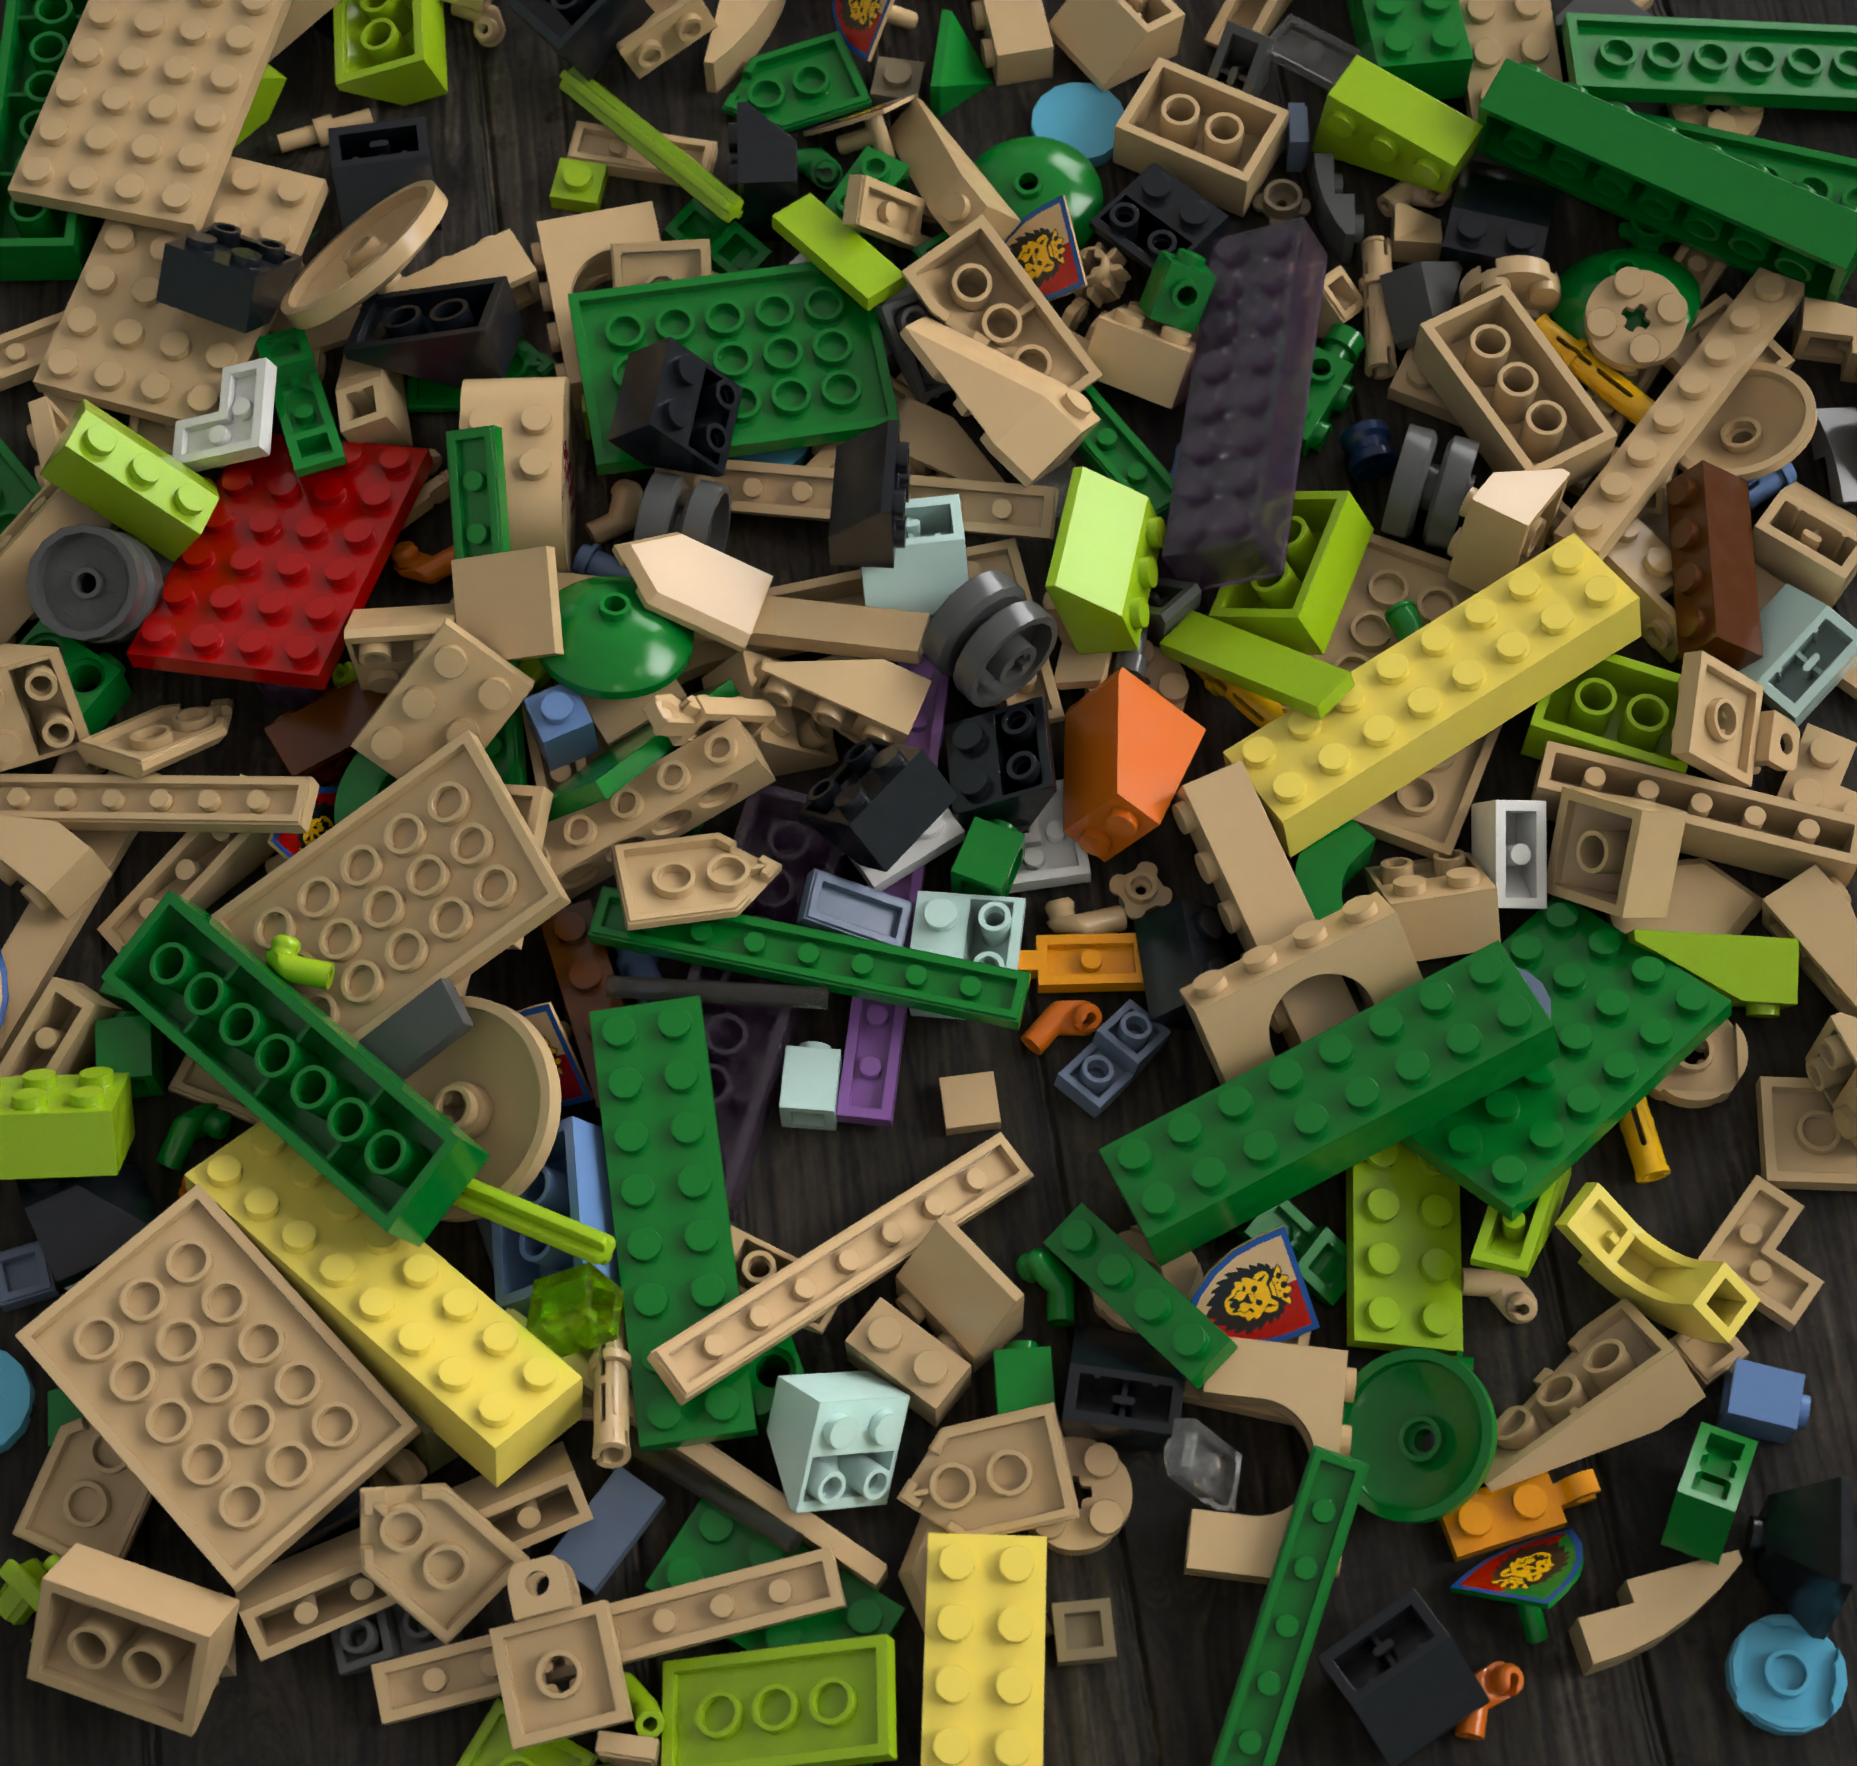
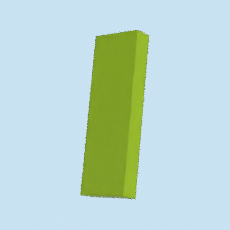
M811 193L772 215V228L867 311L906 288V280L901 275V270L856 231L843 225L842 219Z

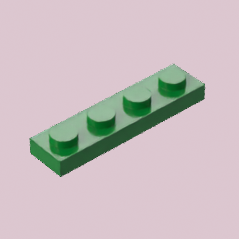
M1082 1202L1043 1242L1061 1262L1198 1390L1238 1349V1346L1232 1339Z

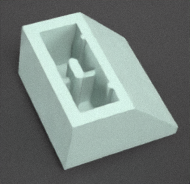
M959 494L909 499V503L905 505V516H907L905 548H895L894 568L860 567L865 606L930 613L931 620L947 598L965 582L969 581Z
M1786 583L1760 611L1763 657L1738 672L1764 686L1762 702L1770 709L1776 710L1791 719L1798 727L1857 664V629L1827 604Z
M918 891L910 948L1018 970L1026 898ZM909 1008L911 1016L966 1020Z
M868 1370L778 1376L766 1431L789 1508L795 1513L886 1505L910 1395Z

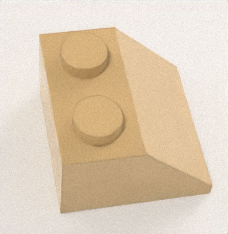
M1562 468L1493 472L1480 489L1472 487L1464 498L1459 511V515L1465 518L1463 526L1457 529L1447 549V555L1453 558L1446 578L1478 593L1544 552L1571 473Z
M1562 787L1547 868V893L1620 918H1667L1687 812L1644 799L1573 787Z
M944 1214L936 1221L895 1276L896 1294L899 1296L895 1302L904 1315L918 1325L924 1322L937 1336L936 1339L970 1363L971 1372L974 1374L993 1356V1350L1001 1349L1023 1329L1024 1293Z

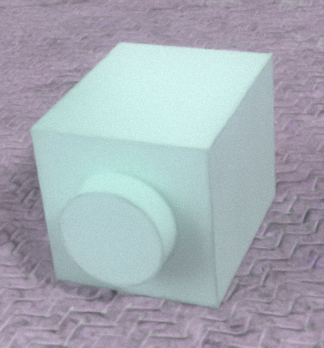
M818 1041L802 1042L799 1046L786 1045L779 1102L782 1127L836 1131V1111L842 1074L841 1049H832L830 1045Z

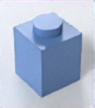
M558 684L523 700L530 731L550 772L599 751L593 720L579 693L562 684Z
M1736 1358L1724 1376L1716 1427L1733 1433L1785 1445L1797 1428L1803 1430L1807 1424L1811 1407V1396L1803 1394L1806 1375Z

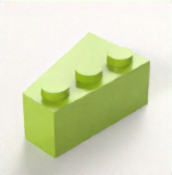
M1356 55L1327 95L1311 151L1315 153H1334V159L1445 195L1472 157L1483 125L1361 56Z

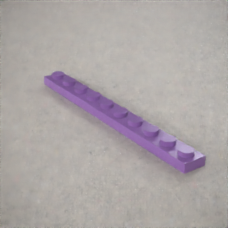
M923 653L919 664L898 662V666L932 681L904 745L923 749L939 770L951 677L941 674L925 658ZM927 864L881 891L913 902L904 944L906 948H910L917 892L923 891ZM852 996L836 1111L837 1122L892 1127L907 1007Z

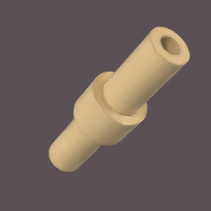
M369 108L332 118L331 114L312 119L313 124L277 134V139L282 153L317 143L324 147L329 145L328 128L374 123Z

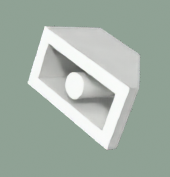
M1491 800L1471 804V854L1497 887L1498 908L1547 909L1546 801Z

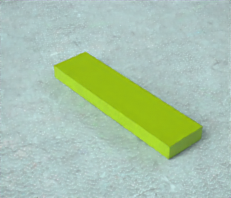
M1194 610L1159 642L1163 655L1169 659L1320 720L1355 686L1350 671Z

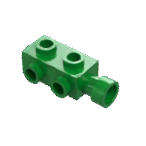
M1333 324L1321 342L1322 349L1309 343L1300 359L1292 357L1289 360L1280 378V384L1283 386L1276 397L1269 394L1265 398L1256 417V422L1261 424L1259 439L1264 441V446L1270 454L1283 460L1290 459L1292 455L1304 460L1310 449L1317 452L1322 450L1332 430V424L1327 421L1334 411L1341 414L1346 411L1356 390V387L1350 384L1353 367L1366 345L1363 336L1357 330L1346 324ZM1295 407V414L1290 412L1289 408Z

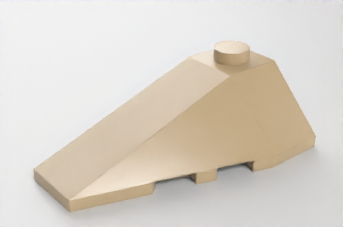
M983 214L901 271V275L930 314L948 327L1065 384L1069 389L1076 390L1079 393L1102 378L1103 375Z
M924 316L905 326L899 333L932 378L951 386L957 398L953 403L954 407L961 416L973 415L985 431L980 441L1026 488L1066 462L1101 421V418L1092 411V406L1088 399L1078 391L1069 389L1065 384L928 316Z
M1626 1297L1581 1328L1567 1343L1572 1352L1554 1371L1545 1367L1533 1380L1538 1389L1522 1406L1507 1408L1496 1420L1497 1444L1491 1468L1483 1482L1491 1492L1658 1431L1671 1421L1683 1416L1689 1408L1706 1397L1677 1349Z

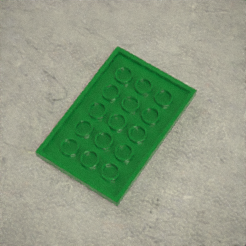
M812 262L568 294L569 311L597 476L656 468L643 465L609 442L608 438L628 354L668 337L679 342L743 388L728 458L846 442L887 420H899L900 433V419L875 308L867 311Z
M1554 896L1547 902V909L1538 910L1502 943V946L1516 967L1527 970L1543 983L1551 999V1020L1555 1025L1561 1057L1399 1141L1402 1145L1512 1222L1732 1015V1001L1668 960L1628 942V935L1579 904Z

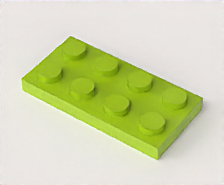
M1398 1142L1346 1169L1347 1346L1386 1351L1426 1348L1446 1355L1456 1356L1457 1350L1463 1351L1460 1185Z
M888 1634L663 1661L662 1715L665 1719V1726L662 1731L661 1766H850L897 1760L895 1640Z

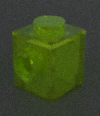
M590 1262L535 1279L526 1329L560 1357L616 1341L618 1338L624 1290Z

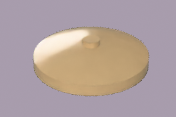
M422 180L398 190L373 206L329 242L302 270L286 292L281 303V312L295 328L299 330L309 329L352 310L376 293L381 295L390 290L401 279L402 275L400 272L420 252L438 226L448 206L447 197L432 180Z
M460 996L475 1027L404 1081L491 1155L474 1176V1179L519 1197L527 1190L544 1167L557 1136L561 1114V1086L557 1066L552 1052L542 1035L520 1013L484 998ZM452 1205L440 1221L467 1222L483 1217Z

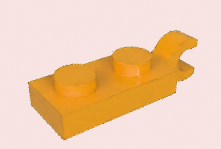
M1136 933L1036 935L1035 950H1020L1018 970L1030 972L1031 979L1037 978V993L1145 991Z
M1593 1468L1572 1474L1553 1484L1547 1471L1493 1492L1487 1486L1479 1488L1462 1507L1439 1519L1454 1561L1458 1562L1564 1528L1567 1524V1519L1563 1509L1596 1500V1493L1601 1492Z

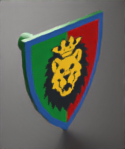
M1573 1528L1523 1541L1484 1559L1458 1579L1450 1587L1452 1593L1515 1603L1526 1642H1542L1548 1638L1542 1608L1550 1609L1578 1580L1584 1565L1582 1542Z

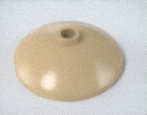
M1754 362L1677 463L1678 468L1685 472L1704 460L1744 480L1750 481L1769 475L1786 466L1805 449L1815 432L1817 407L1810 387L1800 376L1787 368L1770 363Z

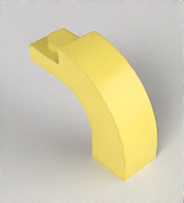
M1586 1182L1554 1224L1583 1255L1578 1263L1596 1281L1622 1300L1626 1297L1646 1317L1678 1333L1703 1341L1729 1344L1760 1302L1756 1294L1725 1261L1693 1259L1657 1241L1630 1217L1599 1182Z

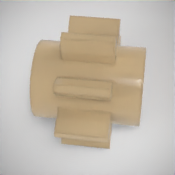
M1097 242L1095 246L1079 251L1088 286L1073 293L1077 297L1081 296L1086 300L1089 298L1097 308H1100L1103 303H1110L1119 299L1125 289L1126 282L1131 280L1130 274L1123 268L1127 259L1116 247L1108 251L1101 242Z

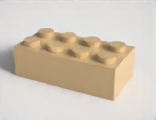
M1506 283L1420 324L1412 359L1467 436L1472 440L1480 441L1478 451L1493 472L1562 468L1571 473L1566 485L1567 488L1601 471L1609 462L1618 434Z

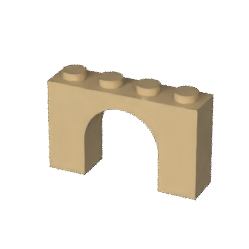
M652 201L536 222L540 241L530 244L537 272L546 271L548 280L547 282L538 283L544 312L554 311L556 322L546 323L552 353L562 351L564 363L554 364L557 377H568L575 411L582 410V395L584 393L569 311L568 294L591 291L597 285L612 279L610 243L661 241Z
M1377 891L1370 895L1352 898L1343 905L1342 909L1320 920L1304 922L1297 926L1292 934L1270 945L1254 947L1247 951L1242 959L1220 970L1206 971L1197 976L1192 984L1179 990L1220 1085L1275 1057L1269 1038L1271 1017L1281 998L1299 982L1322 974H1339L1349 977L1355 981L1364 1006L1367 1009L1423 980L1397 912Z
M1229 1337L1238 1346V1349L1202 1385L1201 1401L1258 1407L1273 1411L1288 1420L1298 1430L1309 1454L1312 1446L1316 1445L1348 1457L1350 1456L1352 1426L1343 1425L1342 1418L1344 1402H1354L1357 1368L1347 1367L1348 1350ZM1293 1504L1280 1512L1265 1516L1192 1509L1188 1522L1183 1574L1268 1585ZM1341 1558L1337 1567L1335 1578H1339Z

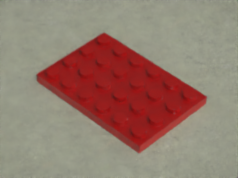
M272 433L270 456L226 465L216 484L220 499L202 534L173 564L164 581V589L156 608L144 619L127 651L132 666L325 690L346 646L344 629L354 609H364L434 464L429 449L366 442L359 444L340 440L347 464L297 478L284 434Z

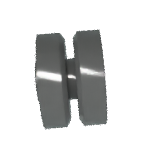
M1410 424L1394 474L1380 534L1406 540L1413 533L1419 511L1427 512L1422 534L1425 546L1447 551L1450 541L1457 530L1459 520L1464 521L1465 519L1459 515V511L1467 493L1474 487L1477 475L1472 473L1480 441L1455 435L1448 441L1442 463L1438 465L1433 463L1438 443L1436 431Z
M656 471L651 476L644 491L638 512L634 541L679 532L725 553L731 520L732 496L730 487L727 484L702 479L689 492L687 481L682 475Z
M87 524L60 528L43 540L30 560L26 580L30 605L42 624L62 637L106 645L126 642L135 638L144 619L156 608L164 589L161 567L146 545L129 534Z
M1000 570L983 572L965 582L947 598L934 614L925 630L921 647L925 658L941 674L953 678L956 688L973 705L985 708L1003 702L1031 681L1054 649L1059 629L1056 620L1038 603L1027 600L1025 591L1008 574Z

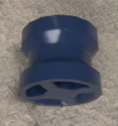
M1380 419L1364 420L1353 424L1341 434L1340 444L1344 453L1350 455L1348 468L1353 479L1358 481L1376 480L1388 475L1397 467L1399 456L1396 449L1388 443L1391 433L1385 421Z

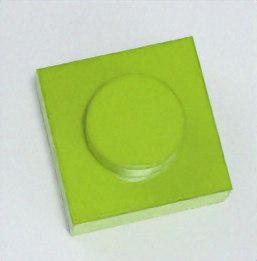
M560 158L549 196L551 208L582 213L599 211L609 178L607 164Z

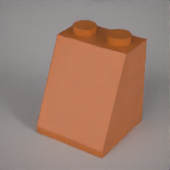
M1121 667L1069 707L1065 714L1063 832L1078 842L1085 852L1097 856L1106 862L1161 824L1206 729L1128 670Z

